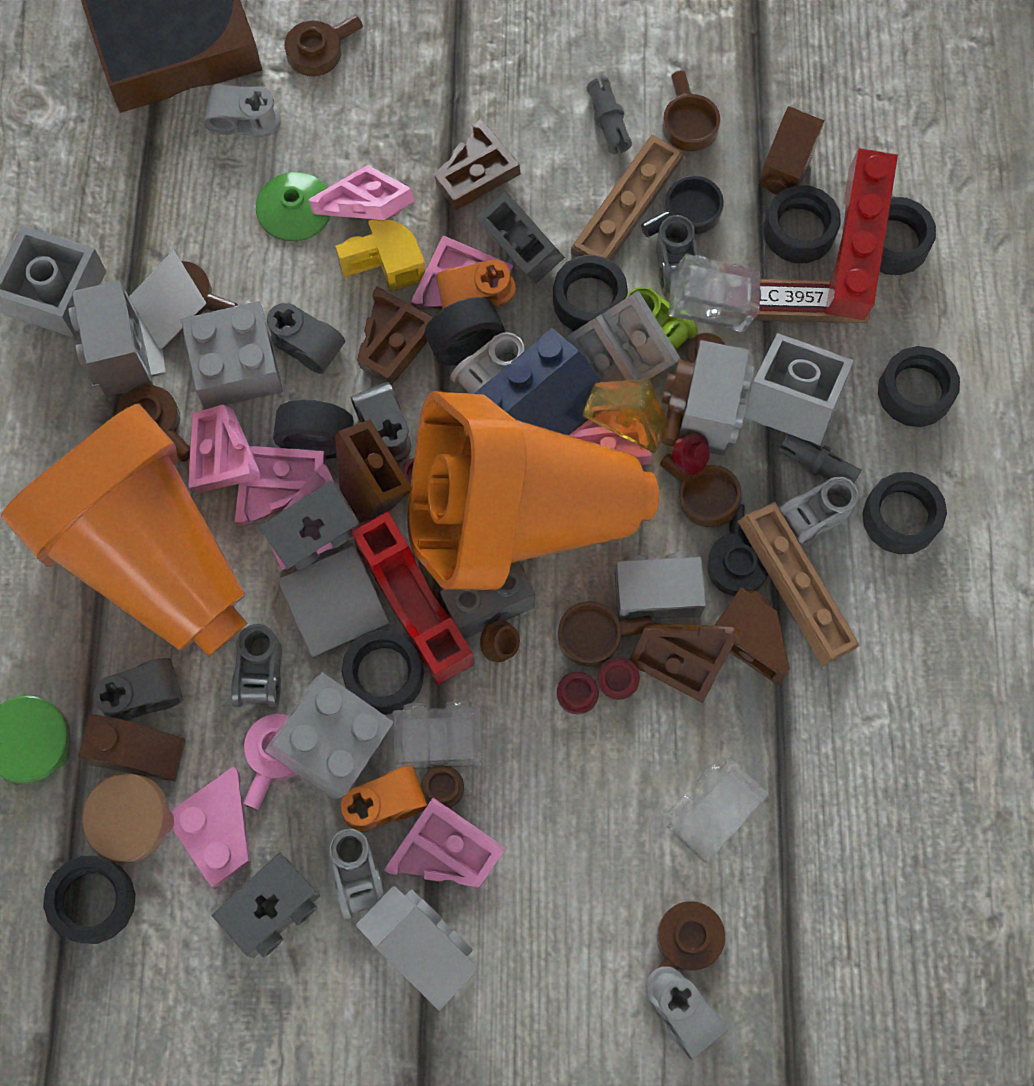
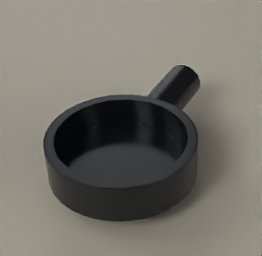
M686 176L677 180L667 192L665 212L641 224L644 235L649 238L658 233L662 222L667 217L673 215H681L688 218L694 226L695 234H702L711 230L717 225L722 214L724 205L722 192L714 182L705 177Z
M741 504L737 514L729 521V534L721 537L713 545L707 560V572L711 582L720 591L731 596H735L741 587L748 592L751 590L757 591L762 587L769 575L738 523L745 516L744 504Z

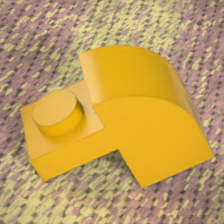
M369 220L370 235L351 237L344 241V243L335 246L339 266L344 278L381 266L390 292L420 283L426 271L425 261L416 238L408 228L392 220Z

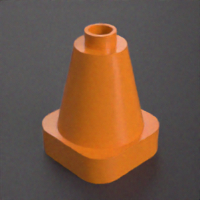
M433 391L428 394L424 401L419 419L413 463L412 490L409 493L407 527L413 553L443 589L498 590L504 585L513 562L630 537L637 531L641 521H650L657 511L659 503L657 479L652 472L643 471L639 460L632 454L515 420L483 394Z
M135 404L104 423L26 486L9 502L0 517L46 567H51L58 563L179 651L195 641L204 653L210 657L248 624L234 608L246 594L175 467L178 457L174 442L140 404Z

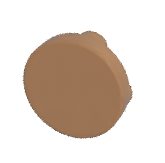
M133 773L114 774L99 782L90 792L82 815L83 831L90 847L100 857L117 863L135 862L148 857L160 846L165 835L172 830L174 824V817L169 811L167 799L161 788L147 776Z

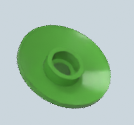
M302 172L284 173L274 177L263 186L256 200V214L259 223L268 234L283 241L296 242L315 236L323 230L331 216L312 213L308 199L324 191L327 187L316 177ZM298 198V200L293 203L287 202L288 199Z

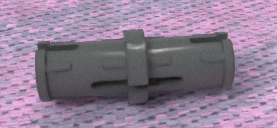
M601 77L603 87H600L599 80L596 78L590 81L586 87L596 111L594 116L596 125L603 130L609 152L617 154L616 145L618 144L620 152L623 153L632 146V140L623 121L624 110L620 104L616 103L609 79Z
M787 434L778 452L809 468L808 472L814 476L819 474L827 479L845 477L855 483L862 469L831 453L830 447L826 445L821 447L791 434Z

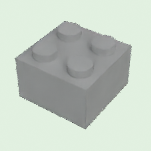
M21 226L0 268V311L5 316L75 338L78 332L74 331L69 316V308L75 307L72 291L100 285L107 271L95 248Z
M121 280L72 291L75 307L69 308V316L74 331H80L82 343L76 344V352L81 367H87L92 384H99L106 397L126 393L139 386L153 385L140 319Z
M260 301L181 319L195 389L205 409L283 392L267 320Z
M777 333L753 381L744 418L821 445L842 396L854 360Z
M703 340L700 341L679 438L691 433L703 435L708 442L710 453L722 456L725 454L728 443L736 444L747 404H744L754 371V367L747 366L750 350Z
M322 672L309 685L264 751L337 800L348 793L394 722Z
M393 886L355 925L375 948L439 1011L479 969L467 957L473 949L454 930L452 931L442 921L439 914L412 889L404 895Z

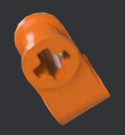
M489 259L464 267L449 268L436 275L442 309L457 301L471 297H484L491 300L494 307L503 306L509 303L516 293V284L507 265L497 259ZM496 278H500L498 280V286L495 288H491L494 283L493 280Z
M411 765L395 769L380 776L378 779L353 787L342 797L340 807L343 819L349 828L366 832L387 823L414 816L424 811L428 804L414 767ZM362 800L365 806L373 805L367 809L368 817L360 819L357 813L349 814L355 810L354 803Z

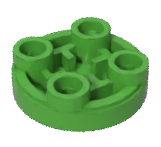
M36 696L14 697L0 704V777L14 783H32L46 778L56 769L64 766L69 757L70 729L65 716L56 706Z

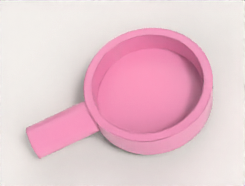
M271 714L257 720L246 734L244 754L256 775L243 805L259 811L272 780H286L297 774L264 751L288 715Z

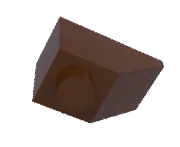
M788 106L764 163L758 185L767 188L768 191L775 195L786 188L800 185L810 166L825 120Z
M371 419L338 431L335 435L339 489L361 524L392 510L412 490V487Z
M741 587L714 626L736 627L741 631L729 653L779 685L790 670L777 611L770 607L771 603L765 596L753 590L748 592Z
M90 714L79 757L92 766L133 774H143L148 777L175 782L186 739L132 721Z

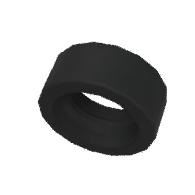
M795 185L786 188L772 199L763 224L764 238L770 250L781 259L792 263H810L819 260L832 248L841 225L840 210L834 199L821 189L810 185ZM791 209H805L813 212L821 219L824 225V232L822 236L813 240H798L790 237L782 230L779 224L781 214Z
M891 197L888 220L907 224L915 231L919 243L914 250L909 252H894L883 247L880 272L888 275H903L913 272L924 263L936 239V224L931 213L922 204L906 197Z
M597 255L578 256L566 262L557 272L553 284L552 297L554 312L562 324L570 330L576 331L626 299L628 295L626 277L619 266L608 258ZM582 278L602 280L612 289V302L609 307L598 312L578 310L567 300L569 285Z
M471 297L457 301L435 314L426 324L424 334L438 363L450 366L458 365L491 341L494 336L505 333V328L491 300L484 297Z
M922 346L906 348L894 355L885 368L878 384V397L882 408L892 419L904 425L914 427L935 424L943 418L953 405L960 391V377L953 362L945 354L933 348ZM917 368L932 374L939 382L942 390L939 400L929 406L915 405L905 400L898 392L895 384L899 372L903 369Z
M305 399L288 401L281 404L276 411L273 440L275 445L280 448L324 451L326 459L337 458L335 435L338 431L354 426L353 416L344 408L332 403Z
M897 472L881 479L872 489L866 499L862 516L864 528L869 537L883 550L895 554H914L926 548L942 530L947 516L945 498L938 486L928 478L912 472ZM894 492H904L913 495L922 502L927 510L928 520L921 532L914 535H905L895 532L885 523L881 516L880 508L882 501L887 495Z
M379 629L365 633L351 643L343 657L341 673L345 688L384 715L405 709L415 701L422 689L424 669L419 651L409 638L396 631ZM380 648L393 649L400 653L406 660L409 669L404 686L395 694L385 697L375 696L367 692L360 684L358 677L359 665L363 658L371 651Z
M80 856L65 862L53 873L45 888L43 908L47 922L58 935L77 943L99 944L114 938L127 926L134 912L136 893L131 878L121 866L99 856ZM88 873L100 874L107 877L114 886L116 893L115 907L110 916L102 923L92 927H82L73 923L67 916L64 907L65 894L70 884L78 877Z

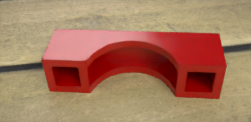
M858 148L852 160L843 202L845 204L843 233L831 276L825 314L865 320L874 306L898 159L897 154Z
M389 512L351 531L358 552L409 639L418 649L420 657L436 685L439 686L474 666L471 649L453 619L444 611L428 586L409 545Z

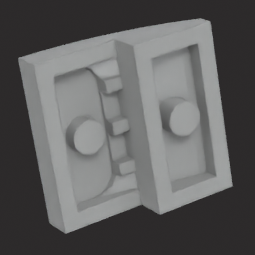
M639 290L565 337L569 343L581 352L612 398L610 403L639 387L645 381L677 363L680 359Z
M354 545L314 562L301 571L296 570L277 579L312 658L389 624Z

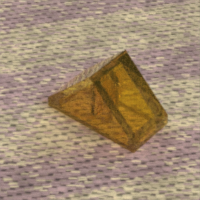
M650 379L595 383L582 415L652 453H655L658 449L666 421Z

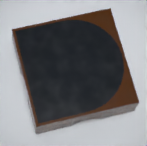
M81 0L110 91L120 113L172 98L191 88L219 84L263 70L256 42L240 0Z

